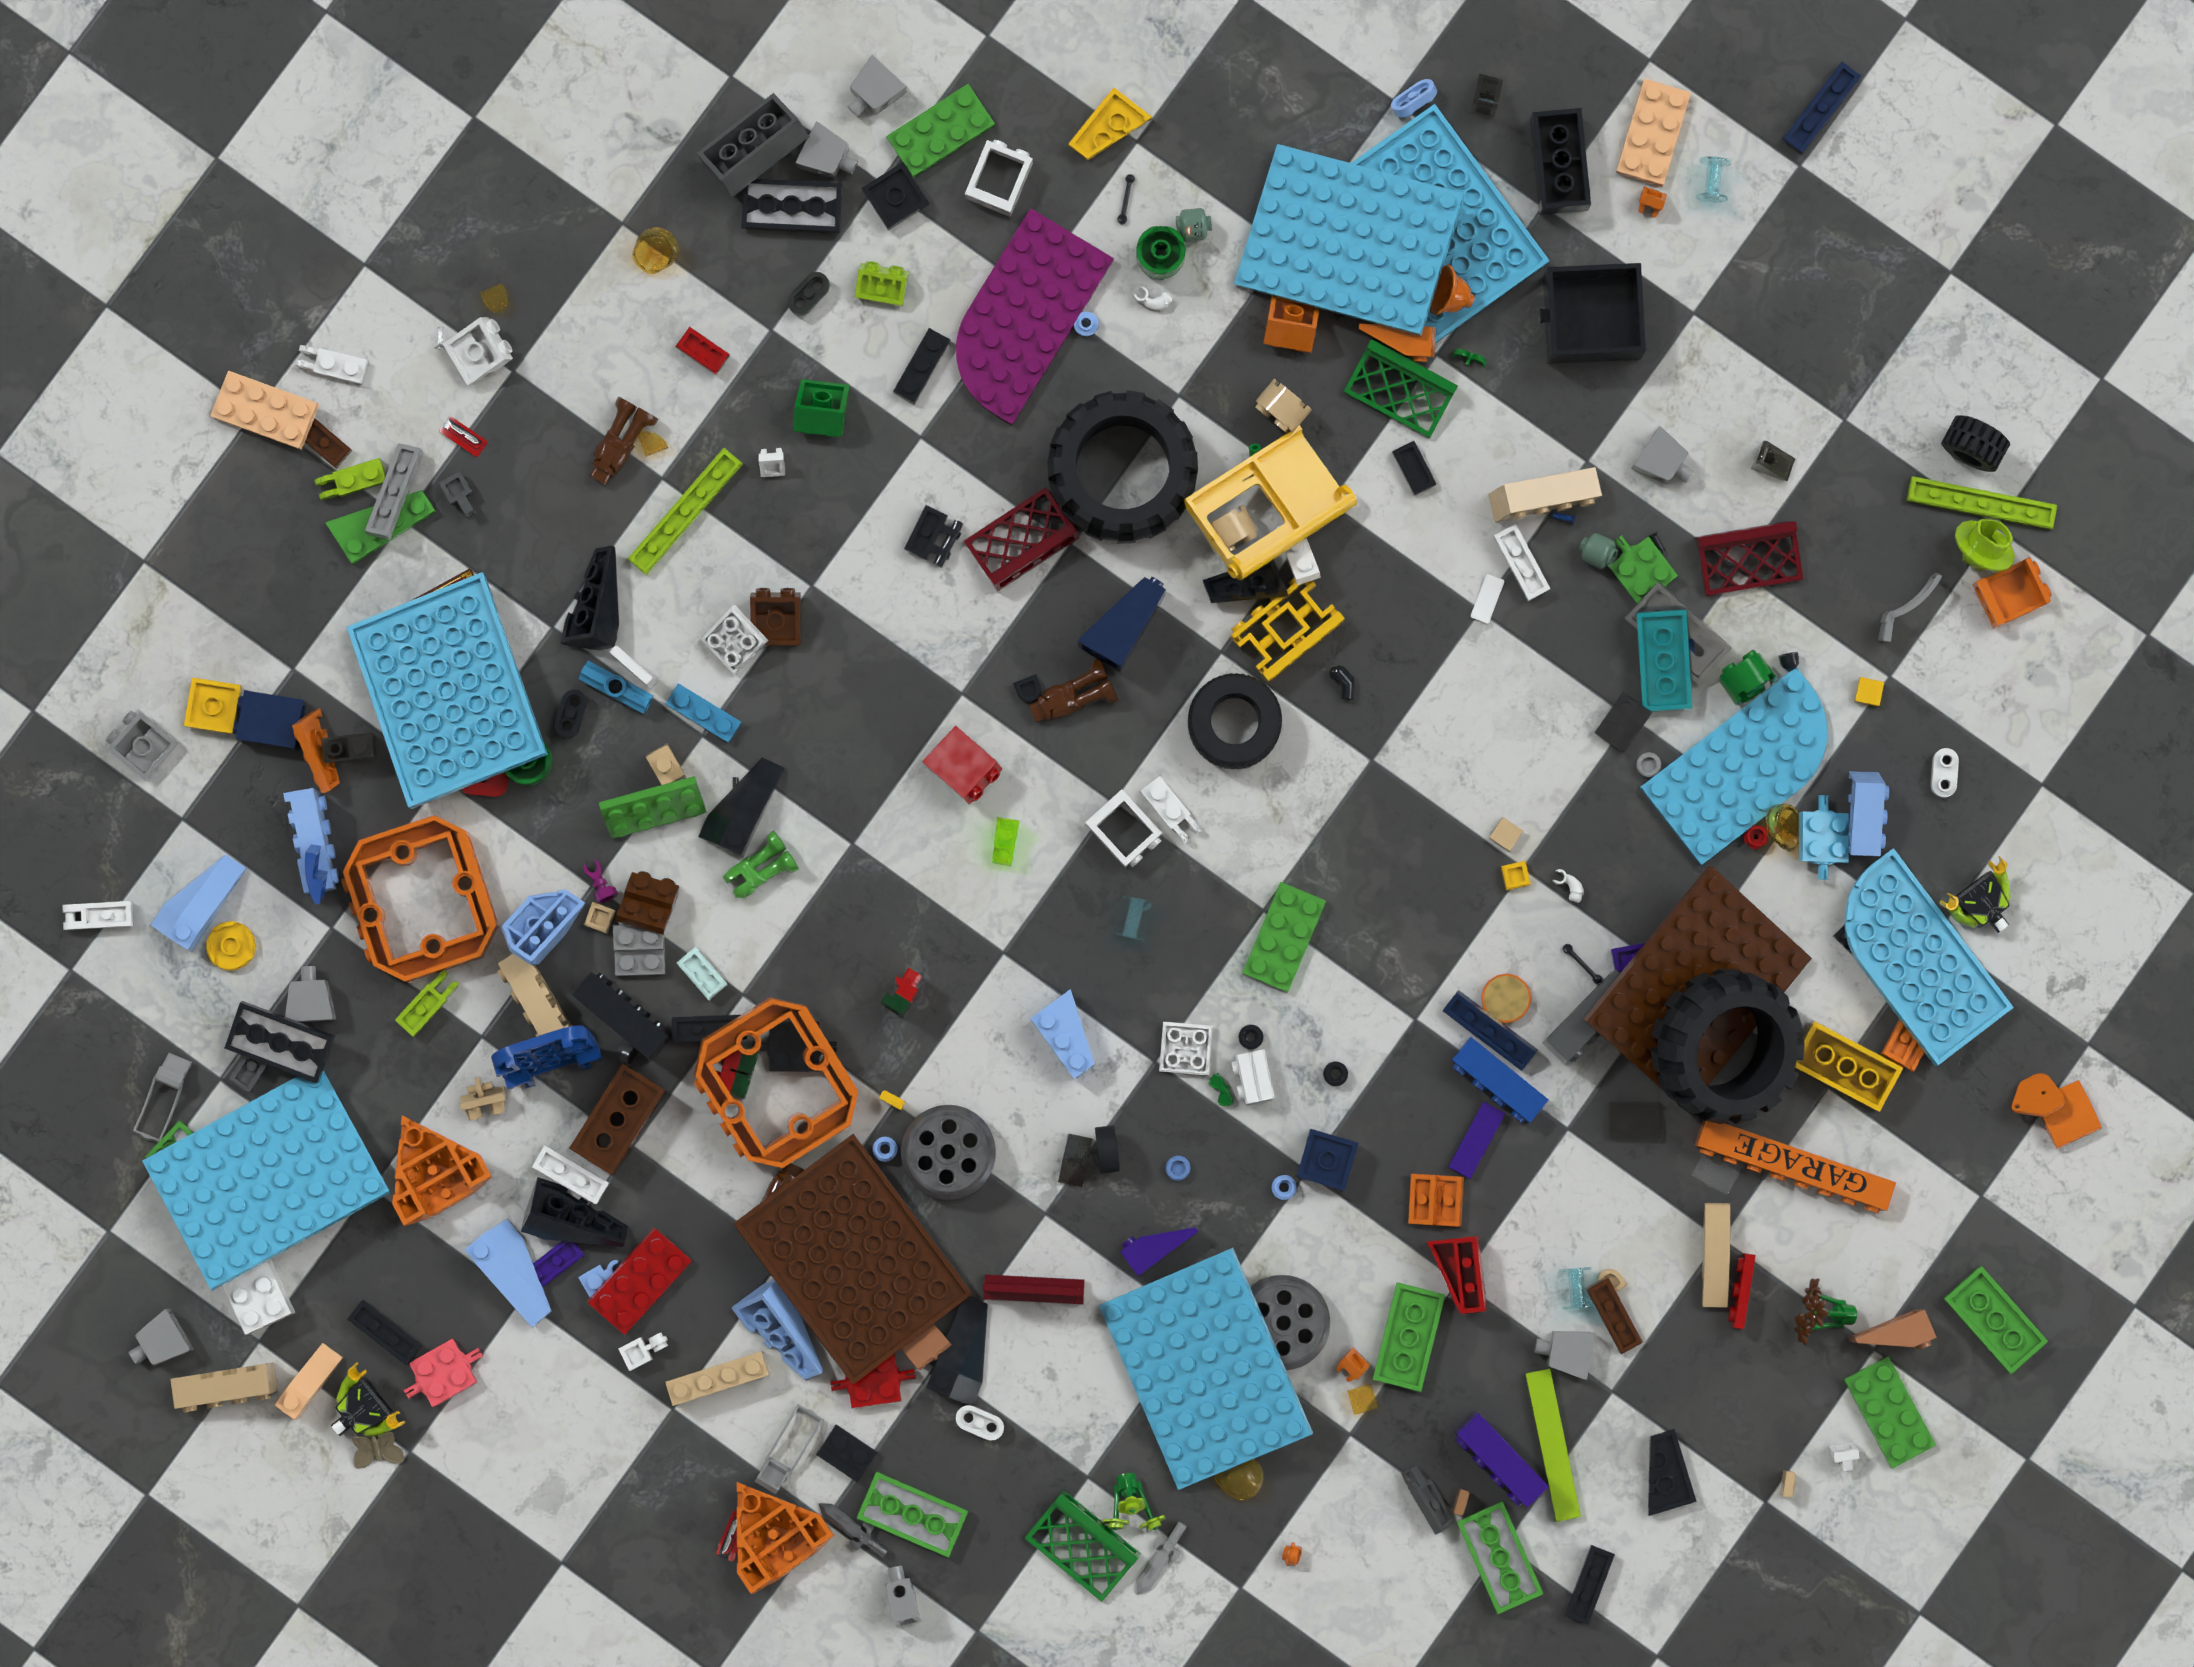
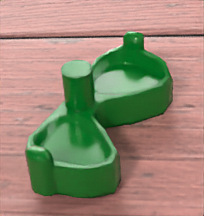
M1454 349L1452 357L1460 356L1467 358L1465 365L1470 366L1471 360L1482 364L1483 368L1487 362L1483 356L1464 349Z
M1219 1073L1214 1074L1208 1084L1210 1087L1220 1091L1219 1105L1230 1106L1234 1104L1233 1097L1229 1092L1230 1085L1225 1084L1223 1077Z

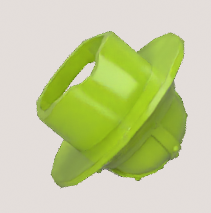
M1992 519L1970 520L1962 522L1956 528L1955 539L1958 547L1963 552L1962 560L1966 564L1980 572L1981 570L2005 571L2013 565L2015 553L2011 545L2013 537L2010 530L2002 522Z

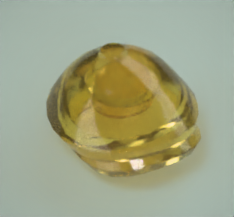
M660 227L649 228L642 232L636 240L632 252L633 261L644 272L649 274L659 273L663 269L670 267L677 259L679 254L678 242L672 233Z
M1787 803L1772 806L1765 818L1766 830L1779 847L1792 852L1799 847V813L1794 806Z
M1252 1459L1214 1475L1216 1484L1228 1496L1238 1500H1247L1255 1496L1263 1484V1470L1261 1465L1255 1459Z

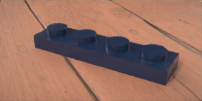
M1841 62L1782 140L1802 154L1861 78V75L1844 62Z
M1460 990L1455 993L1443 1009L1444 1013L1521 1071L1538 1051L1537 1048Z

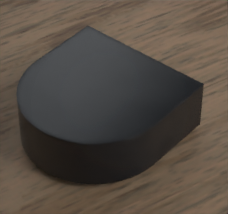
M1036 674L1013 683L1019 699L1025 703H1033L1038 700L1037 697L1041 696V685Z

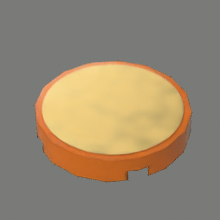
M1508 973L1497 975L1490 979L1483 988L1481 996L1482 1007L1502 1023L1515 1022L1522 1018L1530 1007V989L1525 981L1516 975Z

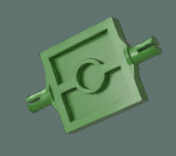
M1623 535L1619 537L1620 541L1618 538L1614 541L1623 553L1609 568L1636 604L1658 581L1666 587L1668 583L1678 577L1677 573L1649 537L1633 546L1628 544Z

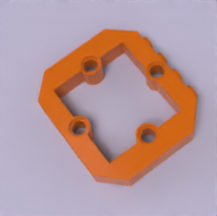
M435 815L359 840L343 870L345 878H342L341 882L345 893H350L352 901L349 902V907L352 915L358 917L360 925L356 926L360 939H365L367 949H364V953L368 963H373V966L407 983L484 958L499 928L469 832ZM448 840L458 873L453 878L452 886L459 895L467 897L477 931L446 941L437 934H428L421 940V950L395 958L384 926L385 911L377 905L365 867L388 859H392L399 865L409 866L417 859L418 849ZM406 846L409 848V856L401 860L398 857V850ZM467 877L471 878V888L463 891L460 888L461 880ZM370 909H375L378 914L377 919L373 922L366 920V913ZM433 940H438L440 950L437 953H430L428 950L429 943Z
M772 997L767 998L702 1039L694 1075L697 1078L693 1082L700 1094L704 1092L707 1094L710 1101L706 1104L713 1115L719 1113L723 1120L720 1126L727 1137L731 1134L737 1143L733 1144V1147L740 1158L745 1155L748 1161L784 1168L849 1127L859 1092L807 1007L803 1004ZM789 1018L807 1047L803 1053L805 1064L810 1069L823 1072L839 1100L810 1118L802 1112L792 1114L787 1121L788 1132L763 1147L744 1117L745 1109L743 1104L737 1098L731 1096L713 1065L736 1050L745 1055L755 1054L761 1047L760 1035ZM751 1035L754 1037L752 1047H742L741 1040L744 1036ZM814 1051L822 1052L823 1059L820 1063H811L810 1056ZM730 1104L738 1106V1113L733 1117H728L725 1114V1109ZM797 1120L806 1121L807 1127L804 1131L796 1132L794 1130V1124Z

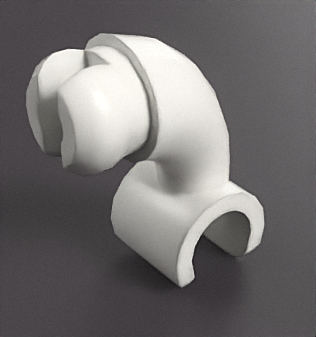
M1140 287V290L1145 294L1144 298H1138L1136 294H1133V299L1137 303H1142L1153 310H1163L1172 302V297L1167 292H1163L1159 297L1149 298L1148 290L1145 287Z
M1556 870L1555 872L1561 873L1564 879L1563 881L1552 880L1553 883L1556 885L1567 883L1570 888L1569 900L1579 903L1582 900V895H1584L1582 884L1574 876L1566 874L1564 870Z

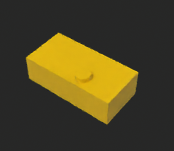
M1812 1019L1802 1037L1805 1043L1803 1061L1797 1060L1795 1068L1880 1112L1903 1067Z

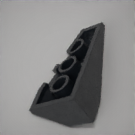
M611 545L596 548L584 575L586 583L581 592L577 591L574 599L578 601L573 613L568 612L565 619L560 642L563 645L592 650H604L615 646L619 628L616 550Z
M537 1177L524 1214L521 1232L546 1240L617 1247L624 1246L628 1229L626 1224L603 1210L596 1211L587 1205L588 1201L584 1198L577 1199L567 1193L568 1189L566 1187Z
M970 1296L961 1302L946 1338L951 1343V1346L939 1355L927 1384V1389L965 1404L974 1405L983 1383L987 1303Z

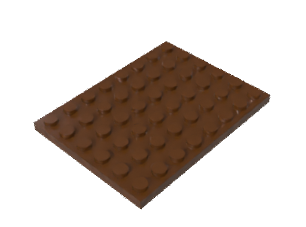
M1709 865L1583 1020L1664 1092L1658 1083L1660 1072L1653 1069L1651 1048L1657 1047L1658 1039L1652 1036L1656 1018L1663 1019L1668 1008L1664 1006V1003L1674 991L1677 990L1683 993L1688 989L1685 982L1704 972L1712 976L1713 972L1717 969H1737L1743 973L1750 972L1763 978L1785 992L1812 958L1714 867ZM1736 1007L1723 1012L1704 1031L1698 1047L1697 1062L1700 1075L1707 1086H1709L1757 1027L1755 1018L1748 1007Z
M854 1134L850 1135L733 1223L734 1227L852 1385L973 1294Z

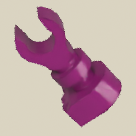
M594 860L597 870L589 872L586 864H584V872L592 878L594 882L592 886L595 890L597 889L594 896L597 903L602 904L618 897L617 895L619 894L615 887H606L608 883L602 877V866L597 860Z

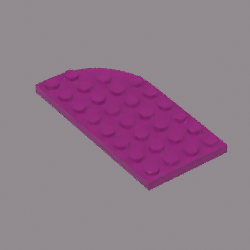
M1031 208L963 317L956 341L957 365L960 376L969 393L984 409L1012 426L1074 327L1075 321L1085 309L1114 261V258Z

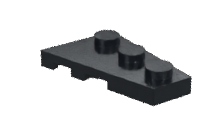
M1274 559L1242 580L1232 578L1228 571L1203 580L1204 588L1211 603L1288 596Z
M1675 1429L1651 1435L1649 1440L1648 1516L1697 1502Z

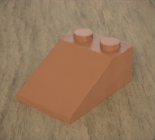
M1915 1309L1848 1337L1849 1342L1913 1347V1349L1918 1350L1932 1345L1930 1340L1937 1338L1926 1311L1923 1309Z

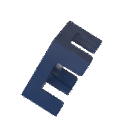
M1309 1129L1296 1177L1345 1191L1359 1143Z

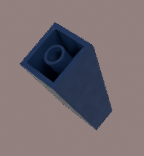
M1144 577L1080 637L1078 647L1092 656L1100 658L1101 661L1121 672L1165 597L1166 589L1163 587L1164 583L1154 577H1151L1150 580Z

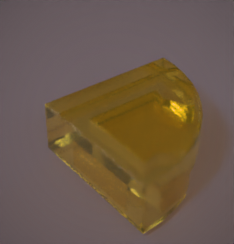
M642 431L638 435L646 457L669 448L665 440L656 433Z

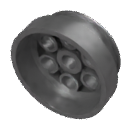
M940 1105L922 1112L911 1122L902 1140L901 1159L906 1175L920 1191L934 1198L954 1200L971 1195L988 1180L995 1164L996 1146L988 1125L976 1113L957 1105ZM946 1120L955 1121L957 1128L954 1133H944L942 1125ZM925 1131H930L934 1135L933 1143L928 1146L923 1145L920 1141V1136ZM969 1133L975 1134L978 1139L976 1146L973 1148H967L963 1143L965 1135ZM952 1145L954 1147L955 1155L953 1158L944 1159L942 1157L941 1149L943 1146ZM923 1156H929L933 1161L931 1169L927 1171L919 1167V1160ZM971 1158L976 1162V1169L972 1173L963 1171L962 1162L965 1159ZM943 1170L952 1171L954 1179L950 1184H943L940 1181L939 1176Z
M1290 1275L1270 1276L1253 1284L1250 1288L1257 1304L1264 1302L1269 1307L1268 1314L1263 1318L1275 1346L1280 1341H1286L1290 1346V1350L1286 1355H1280L1285 1369H1296L1311 1362L1324 1348L1330 1332V1314L1322 1295L1307 1281ZM1282 1290L1288 1291L1291 1295V1300L1286 1305H1281L1277 1301V1294ZM1304 1303L1312 1307V1314L1308 1318H1302L1298 1313L1300 1305ZM1283 1315L1290 1319V1326L1286 1330H1280L1276 1325L1278 1317ZM1300 1330H1310L1312 1338L1308 1343H1301L1298 1340Z

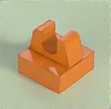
M1644 186L1639 200V213H1643L1644 208L1650 206L1653 208L1652 217H1657L1660 210L1664 207L1667 194Z
M1353 1347L1339 1361L1336 1370L1340 1372L1342 1369H1345L1350 1374L1345 1380L1351 1382L1354 1379L1360 1378L1369 1368L1370 1364Z

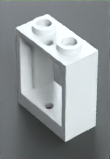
M987 140L966 189L965 199L1011 217L1032 167L1033 158H1030V154L1021 149H1016V151L1008 149L1007 145L999 140H994L993 142ZM990 152L1023 164L1008 201L976 188Z
M1122 789L1085 822V825L1125 868L1128 865L1133 868L1143 859L1140 855L1147 848L1150 851L1153 850L1161 842L1159 837L1162 835V832ZM1123 803L1152 832L1127 857L1098 828Z

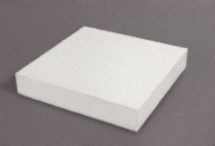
M618 646L613 647L610 651L611 655L652 690L657 684L655 679Z

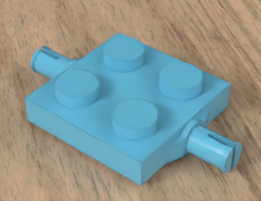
M1818 795V810L1814 812H1799V862H1811L1818 865V880H1829L1828 865L1849 863V813H1835L1828 810V795Z

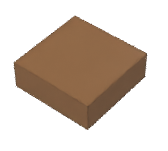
M1461 1488L1458 1489L1452 1513L1460 1516L1464 1515L1470 1494L1469 1491Z

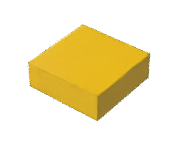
M1859 677L1854 702L1879 707L1884 682Z
M1526 861L1501 866L1506 891L1531 885Z
M886 1090L882 1091L879 1099L901 1111L906 1104L904 1100Z

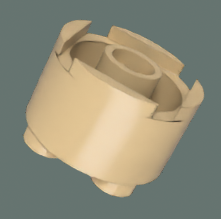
M1275 378L1257 398L1256 402L1258 404L1255 406L1268 419L1271 415L1276 418L1274 423L1286 434L1289 431L1294 432L1312 410L1308 405L1303 408L1305 404L1283 384H1279Z
M1243 504L1238 507L1239 513L1234 509L1210 523L1230 552L1236 549L1234 546L1236 542L1240 541L1244 544L1257 536L1255 531L1258 529ZM1206 538V540L1208 541L1209 545L1211 546L1213 552H1214L1215 555H1216V554H1217L1216 550H1215L1214 547L1211 545V543L1209 542V540Z

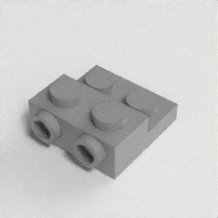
M139 709L135 713L131 710L123 718L122 722L124 725L119 731L114 729L105 740L108 743L105 747L143 780H146L178 743Z
M619 922V925H613L615 976L666 975L665 932L662 935Z

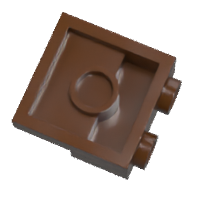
M757 588L756 592H751L750 621L768 639L765 645H801V592H795L794 588H782L780 592H771L770 588Z
M645 871L632 872L625 888L616 921L664 935L678 898L679 885H676L669 878H663L662 880L652 878Z

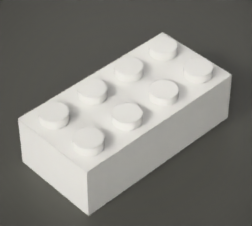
M271 1259L223 1285L245 1335L252 1334L295 1313Z

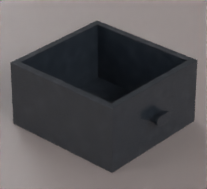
M1641 263L1547 267L1543 275L1544 309H1539L1540 323H1545L1547 364L1641 360L1646 352Z

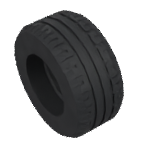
M1239 673L1223 674L1204 684L1194 696L1188 713V731L1193 746L1208 762L1225 769H1241L1261 762L1275 747L1282 728L1280 704L1271 689L1255 677ZM1227 699H1242L1248 702L1257 713V730L1252 738L1244 743H1226L1219 739L1213 731L1211 724L1212 714L1215 708Z

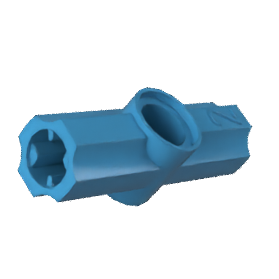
M589 660L584 665L578 680L643 715L648 710L654 695ZM615 681L622 683V690L617 694L610 692V685Z

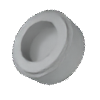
M1651 752L1642 754L1636 761L1637 772L1646 778L1654 777L1661 769L1660 758Z

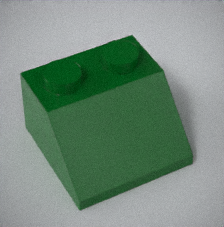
M801 379L794 408L793 431L804 434L812 433L829 437H842L850 385Z

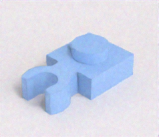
M619 1260L611 1261L606 1270L601 1265H598L578 1277L589 1297L613 1273V1267L619 1263Z

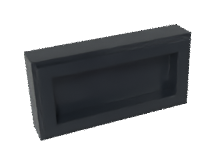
M1415 441L1392 451L1414 496L1436 485Z

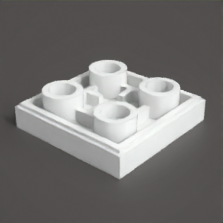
M733 605L701 638V641L735 675L768 642V639L736 605Z
M1163 1022L1159 1072L1209 1076L1213 1026Z

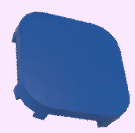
M571 1026L502 1048L491 1056L496 1077L502 1076L507 1089L511 1090L525 1084L526 1088L536 1086L534 1076L576 1062L582 1070L591 1067L590 1062L602 1060L597 1039L587 1027Z

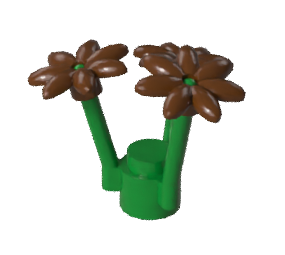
M1812 1278L1809 1282V1287L1805 1288L1806 1295L1802 1302L1810 1312L1804 1315V1319L1802 1312L1795 1316L1797 1326L1794 1330L1798 1333V1342H1803L1804 1345H1807L1806 1336L1809 1337V1333L1812 1330L1832 1327L1843 1328L1844 1324L1853 1325L1857 1319V1309L1854 1305H1847L1845 1300H1838L1822 1294L1820 1288L1817 1287L1820 1281L1819 1278L1816 1280ZM1826 1301L1836 1305L1831 1311L1824 1309ZM1830 1316L1834 1322L1823 1323L1822 1318Z

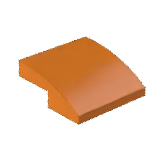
M2079 1080L2059 1089L2065 1099L2064 1106L2060 1110L2046 1117H2041L2056 1149L2102 1129L2095 1110Z
M1411 1174L1408 1224L1461 1227L1464 1177Z

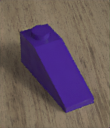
M1194 1227L1143 1236L1137 1240L1132 1236L1122 1244L1124 1249L1120 1252L1137 1276H1139L1196 1234L1198 1230Z

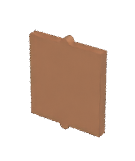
M932 1324L903 1346L901 1350L920 1371L932 1360H937L938 1355L950 1347L951 1343Z

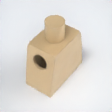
M668 743L646 755V759L661 785L687 778Z

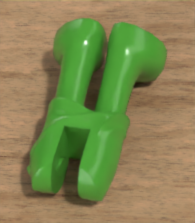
M774 830L767 835V845L752 857L747 856L722 876L727 884L738 879L741 875L747 881L733 891L736 899L751 895L758 886L766 883V880L783 871L793 873L800 869L789 851L783 853L760 871L755 869L787 849Z

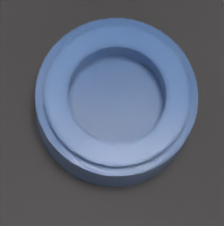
M1174 1156L1166 1163V1173L1173 1180H1183L1190 1173V1163L1183 1156Z

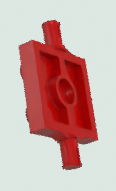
M894 1353L854 1385L851 1384L846 1376L843 1380L830 1381L833 1386L831 1387L832 1392L847 1389L850 1395L851 1408L854 1409L901 1402V1381L916 1379L915 1369L900 1371L896 1364Z

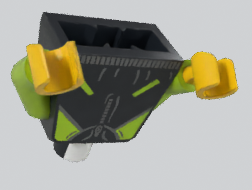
M1998 856L1999 864L1997 866L1992 861L1988 862L1989 867L1994 873L1992 871L1986 872L1956 896L1947 893L1949 896L1948 903L1940 900V905L1947 908L1956 922L1969 927L1977 926L1978 928L1983 927L1989 922L1997 933L2009 926V923L2001 914L2010 906L2009 900L2011 895L2009 879L2006 873L2007 863L2000 856Z
M358 1362L350 1367L348 1375L341 1383L336 1398L338 1405L335 1408L341 1417L331 1424L334 1431L341 1436L351 1428L356 1435L362 1433L366 1437L380 1436L404 1425L405 1421L398 1422L396 1419V1415L400 1412H394L367 1377H363L367 1370L365 1369L361 1373L358 1372L356 1368L359 1364Z

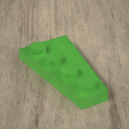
M422 490L408 494L390 540L370 536L365 532L374 506L325 523L351 564L354 565L436 511Z

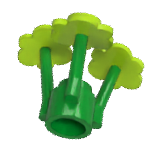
M1125 1473L1117 1476V1485L1113 1486L1115 1494L1113 1518L1103 1519L1102 1523L1108 1524V1528L1114 1531L1123 1529V1525H1130L1129 1520L1119 1519V1513L1133 1515L1144 1509L1148 1521L1141 1524L1139 1528L1144 1529L1147 1527L1148 1531L1157 1530L1162 1525L1161 1521L1165 1520V1516L1153 1517L1142 1491L1141 1482L1136 1480V1475L1134 1473ZM1136 1491H1137L1138 1496H1139L1138 1499H1137L1136 1497H1134V1496L1136 1495ZM1120 1494L1123 1498H1126L1125 1501H1120Z

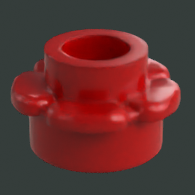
M1753 825L1744 834V841L1746 844H1749L1750 848L1759 849L1768 842L1767 831L1762 826Z

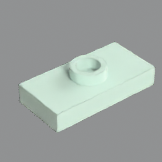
M696 947L677 962L679 967L709 1001L728 985Z

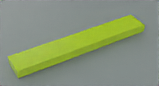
M723 448L627 559L647 576L742 467L743 463Z
M1914 476L1910 479L1906 500L1907 502L2048 530L2053 529L2057 505Z
M1549 1368L1525 1373L1555 1521L1581 1517L1551 1370Z

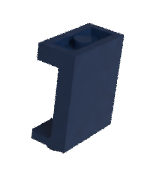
M244 690V695H240L238 700V710L241 711L239 720H235L233 734L236 735V739L239 741L285 747L298 751L300 743L295 739L292 725L305 716L307 702L302 699Z

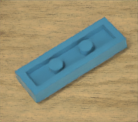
M679 683L666 702L668 707L727 743H730L742 723Z

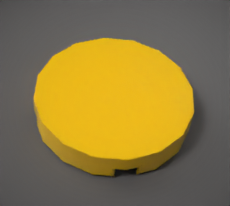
M235 921L222 922L215 926L206 941V953L211 962L219 968L228 971L239 970L247 966L254 958L256 951V939L252 931L244 924Z

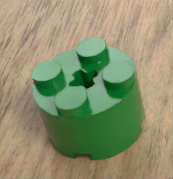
M1153 226L1148 228L1138 239L1136 248L1138 266L1147 276L1157 280H1164L1174 276L1184 264L1186 252L1184 239L1172 227ZM1156 249H1158V250H1160V251H1162L1163 249H1165V256H1163V255L1157 256V255H1156V252H1157Z
M1755 650L1745 654L1742 657L1743 661L1737 665L1733 662L1722 670L1723 674L1719 676L1720 684L1736 706L1739 705L1740 701L1743 704L1753 699L1766 689L1765 683L1769 681L1772 685L1777 679L1762 655Z
M544 743L548 755L533 760L528 766L523 764L505 772L512 781L522 786H536L546 781L552 772L554 764L550 748Z

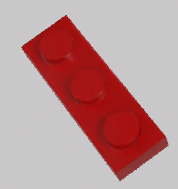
M1743 1253L1742 1258L1738 1257L1736 1272L1739 1273L1738 1283L1734 1282L1732 1297L1736 1298L1734 1307H1730L1728 1322H1732L1731 1327L1744 1329L1756 1257L1753 1254Z

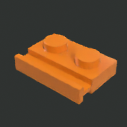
M1899 1019L1881 1055L1913 1072L1924 1051Z

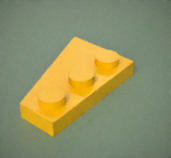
M1113 87L1069 142L1068 146L1088 161L1152 120V116Z

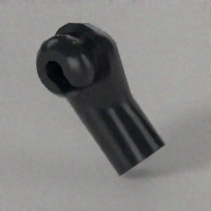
M1344 666L1332 667L1329 675L1331 679L1338 680L1341 683V699L1353 700L1354 677Z

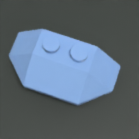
M566 889L529 896L501 927L509 950L530 965H539L567 934L585 906V902Z

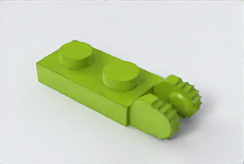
M377 458L332 472L333 474L325 475L314 481L316 486H323L335 481L337 489L327 490L319 494L320 500H327L381 485L386 474L381 459Z
M445 970L431 984L428 983L395 1019L413 1037L448 1001L447 998L459 986V983L454 981L442 994L435 989L447 978L448 973Z

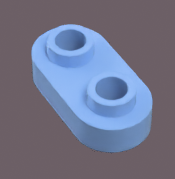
M1430 79L1421 80L1395 97L1391 103L1397 117H1409L1417 109L1431 102L1437 94L1434 82Z

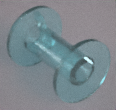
M1701 157L1699 162L1707 165L1705 193L1696 194V199L1705 202H1726L1728 197L1720 194L1722 166L1731 165V160L1722 157Z
M1122 896V899L1130 901L1123 933L1114 932L1113 935L1145 942L1144 938L1137 935L1142 912L1150 909L1153 902Z
M1592 1267L1559 1269V1272L1568 1271L1571 1306H1565L1562 1309L1595 1307L1590 1298H1585L1583 1270H1591Z

